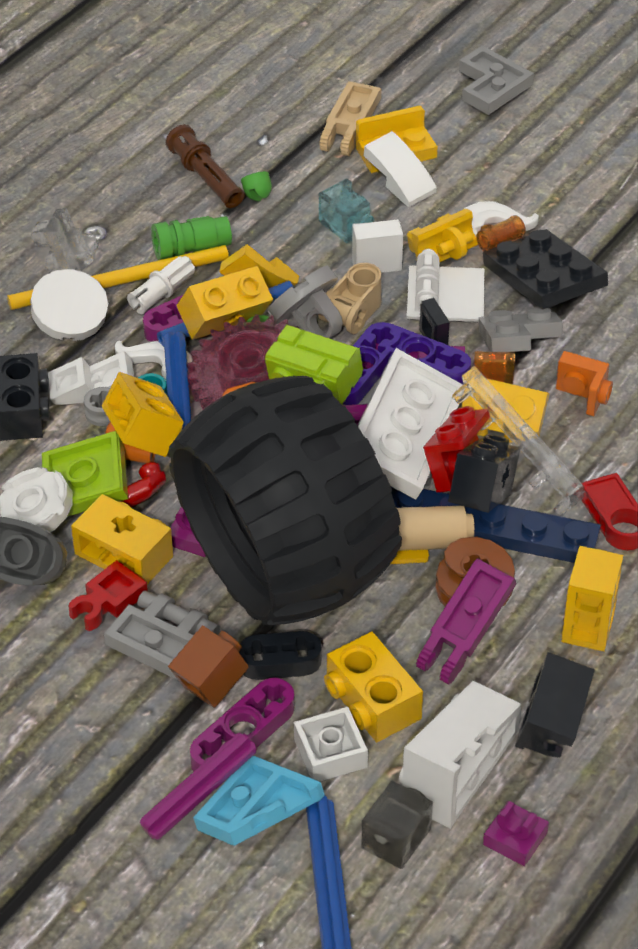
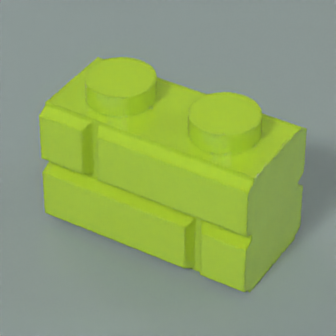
M290 325L284 327L278 336L277 342L272 344L265 356L269 380L288 376L312 377L314 382L324 384L331 390L333 396L341 405L350 394L351 387H354L362 376L363 371L360 348Z

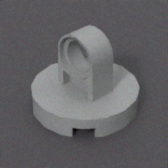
M328 265L304 277L305 282L296 288L290 287L268 307V313L276 324L294 316L303 330L326 338H332L342 330V317L325 293L338 280ZM317 314H321L327 319L329 323L328 332L319 328L316 320Z

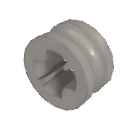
M109 387L93 388L84 396L85 416L87 421L93 425L107 426L110 423L101 406L110 390Z

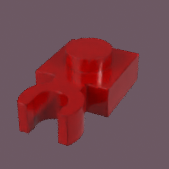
M116 560L85 584L86 595H80L71 600L68 605L69 616L75 619L81 613H89L84 617L85 629L92 631L100 626L105 613L109 612L118 618L129 604L133 606L137 603L141 593L145 590L148 591L147 582Z

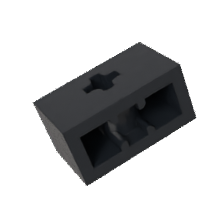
M488 434L457 454L448 502L489 513L511 495L521 448L509 445V439Z

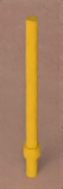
M226 245L179 256L189 257L194 267L224 261L229 257ZM179 256L101 273L91 277L96 279L103 289L149 278L150 273L153 271H161ZM33 289L7 295L10 310L31 306L30 301Z

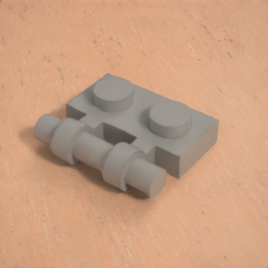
M145 590L139 596L137 603L139 607L145 610L142 611L129 604L106 630L104 639L105 645L178 680L168 668V665L202 625L217 635L220 632V625L209 621L205 613L196 609L188 611L175 605V600L162 593L156 596ZM169 620V621H171V622L177 624L178 626L176 627V626H174V625H171V624L167 623L166 621Z

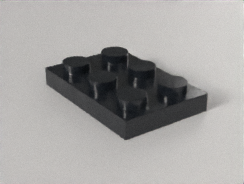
M547 229L535 230L526 237L514 241L501 242L497 247L483 251L484 266L541 309H546L608 286L607 271Z

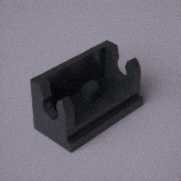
M548 652L535 678L515 747L522 750L525 747L555 758L561 757L563 748L546 740H553L558 744L572 747L576 739L595 669Z

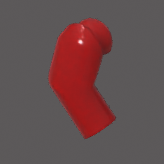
M148 462L140 467L139 475L142 479L127 486L128 499L121 502L128 504L132 508L149 499L165 485L166 474L164 471H161L158 463Z

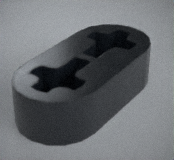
M308 631L258 634L248 636L240 642L242 649L239 653L249 666L243 675L253 680L306 676L313 674L321 666V641L315 634ZM305 650L307 656L299 657L297 651ZM261 654L263 660L255 661L253 655Z

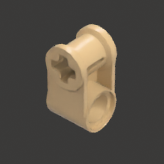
M371 263L353 265L340 281L326 292V295L342 317V325L346 327V331L353 335L362 329L365 322L382 304L381 271L376 265ZM318 314L320 320L328 322L323 315Z

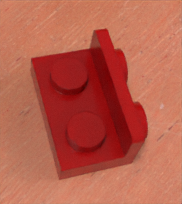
M466 406L453 410L449 414L448 419L435 430V434L423 446L437 493L450 491L457 454L479 439L477 433L490 418L488 409L474 410L473 407Z

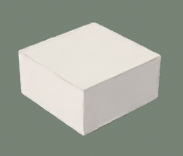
M399 219L352 224L353 265L371 263L376 265L381 273L402 271L403 232Z
M349 707L294 722V740L310 778L324 781L368 768V749Z

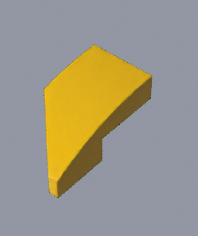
M248 244L222 261L219 273L225 276L258 266L268 288L286 281H290L295 286L299 281V275L278 257L268 262Z

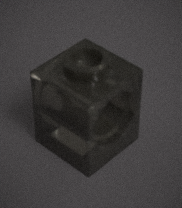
M391 781L362 820L361 848L403 869L431 830L433 801L427 799L417 789L406 788Z

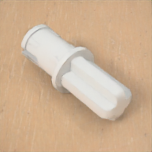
M179 256L161 271L155 270L150 273V279L127 295L128 303L132 309L135 310L138 306H141L137 309V313L142 315L163 297L169 298L172 296L173 289L194 273L195 267L191 263V259L187 256Z

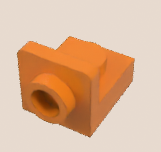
M563 351L558 362L556 389L588 398L586 414L595 416L600 403L606 405L612 392L613 382L608 380L609 363Z

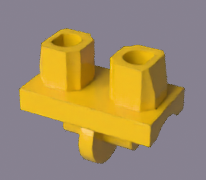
M465 208L452 215L446 214L437 219V222L424 228L417 227L408 231L409 249L415 253L416 260L418 255L425 249L434 250L439 256L440 262L450 257L458 260L466 256L468 249L478 245L477 238L472 229V211Z

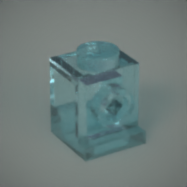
M346 178L319 193V222L345 243L352 241V224L374 222V217L370 215V203L365 197L352 190V182Z

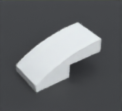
M393 131L364 146V157L386 176V188L408 208L437 192V187L425 167Z
M122 351L92 366H89L83 357H80L48 372L50 400L54 405L84 403V396L93 388H111L118 372L134 376L132 360L125 351Z

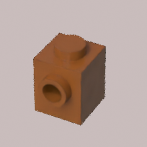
M202 625L168 665V668L184 688L215 708L249 666L239 653L242 646L236 639L223 630L217 635Z

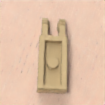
M348 81L326 119V126L320 137L319 149L329 151L334 144L336 134L344 136L340 144V153L350 156L356 144V121L373 115L381 100L382 88Z

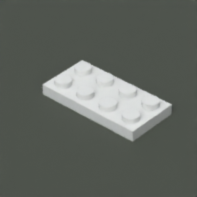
M397 348L394 350L382 373L358 427L374 449L375 456L383 473L386 474L390 486L416 500L430 474L423 446L435 434V430L448 419L449 414L458 408L466 386Z

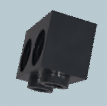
M38 353L0 356V441L43 438L42 421H50L48 396L42 397V393H49L47 369L39 368Z

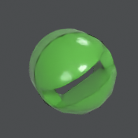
M256 172L241 179L243 191L251 200L260 201L262 198L265 199L270 195L272 183L269 172Z

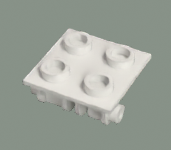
M432 249L423 250L417 257V266L409 265L407 319L420 320L421 301L435 298L449 321L479 322L478 317H484V268L439 267L440 259L435 251Z

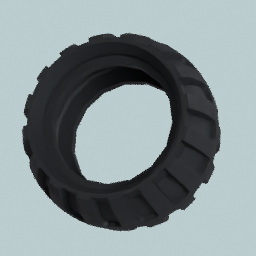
M280 377L236 389L217 399L197 414L169 446L168 453L171 457L169 468L177 490L176 494L196 540L202 547L214 572L218 574L227 587L230 595L236 602L241 604L250 617L254 620H261L263 625L300 622L339 608L374 583L388 568L401 547L402 537L399 532V525L401 524L399 511L395 507L391 486L386 474L383 473L374 449L368 439L362 434L348 409L340 404L333 396L331 390L324 384L314 382L312 377Z

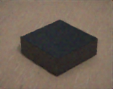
M435 298L421 301L420 332L425 337L448 345L449 320Z

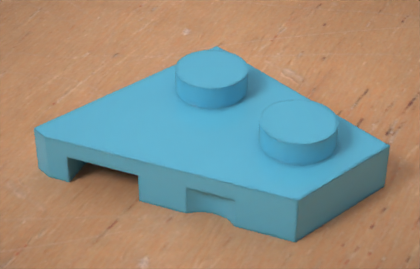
M252 756L225 781L193 819L198 831L235 846L320 801L325 794L320 781Z

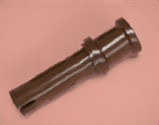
M182 124L173 128L166 137L165 144L167 149L171 153L178 154L182 165L187 170L196 172L223 201L227 208L238 206L243 201L245 194L213 160L210 147L205 142L197 140L195 131L189 125ZM180 136H182V137L184 138V140H185L184 143H183V142L181 141V139L179 138Z

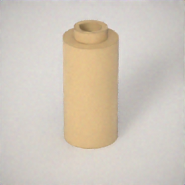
M464 506L397 508L401 521L399 532L402 537V544L398 551L446 549L449 544L460 538L474 537V518L472 514H466Z

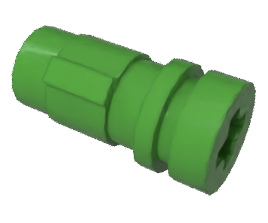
M226 216L187 219V222L184 223L173 220L170 221L169 225L167 222L153 223L151 227L153 249L158 260L173 257V254L174 256H179L186 252H196L222 245L230 246L232 244L231 226Z

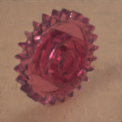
M257 314L251 322L247 323L241 316L236 326H232L226 321L224 322V331L219 332L212 329L210 330L211 340H199L201 350L191 352L193 362L187 363V367L190 373L188 375V382L195 402L200 401L202 410L221 398L228 388L249 382L257 383L269 380L265 356L272 344L277 342L278 336L284 327L289 325L288 320L285 319L276 324L274 316L271 315L265 322H261Z

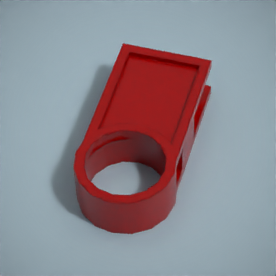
M618 473L582 482L581 487L585 492L580 494V499L596 524L601 525L600 530L605 536L606 541L619 550L637 549L638 531L635 533H623L613 527L617 523L624 522L631 523L638 528V503Z

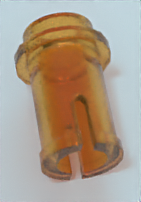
M513 215L494 225L484 224L476 234L477 243L483 251L497 247L501 242L523 238L526 228L522 219L517 215Z

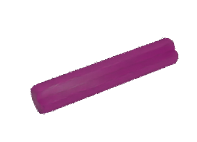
M237 733L141 818L140 824L148 836L156 840L161 839L256 754L257 748L254 742L245 733Z

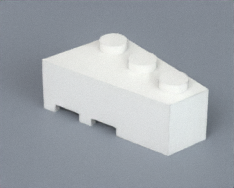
M472 681L460 694H456L451 702L404 747L403 768L399 775V782L402 783L401 804L451 829L519 732L521 703L475 681Z

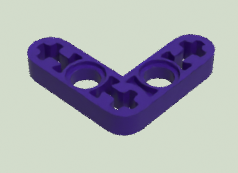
M386 322L372 324L353 346L360 348L362 362H369L373 366L363 369L362 376L356 385L351 387V392L342 405H355L362 401L382 376L396 348L406 354L414 351L424 352L427 356L417 360L463 385L467 384L468 377L471 375V358L462 350Z

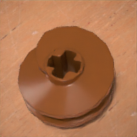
M479 537L460 538L449 544L444 551V559L439 563L436 573L435 587L440 602L446 607L476 559L514 578L515 569L513 561L505 549L491 540ZM511 592V594L509 595V597H508V599L506 600V602L504 603V605H506V603L508 602L509 598H510L511 595H512V592Z

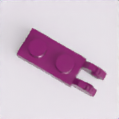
M476 559L431 628V636L418 655L416 667L425 672L426 670L428 671L435 663L445 643L454 648V650L443 665L439 680L448 685L452 684L464 667L467 656L471 657L516 586L515 578Z

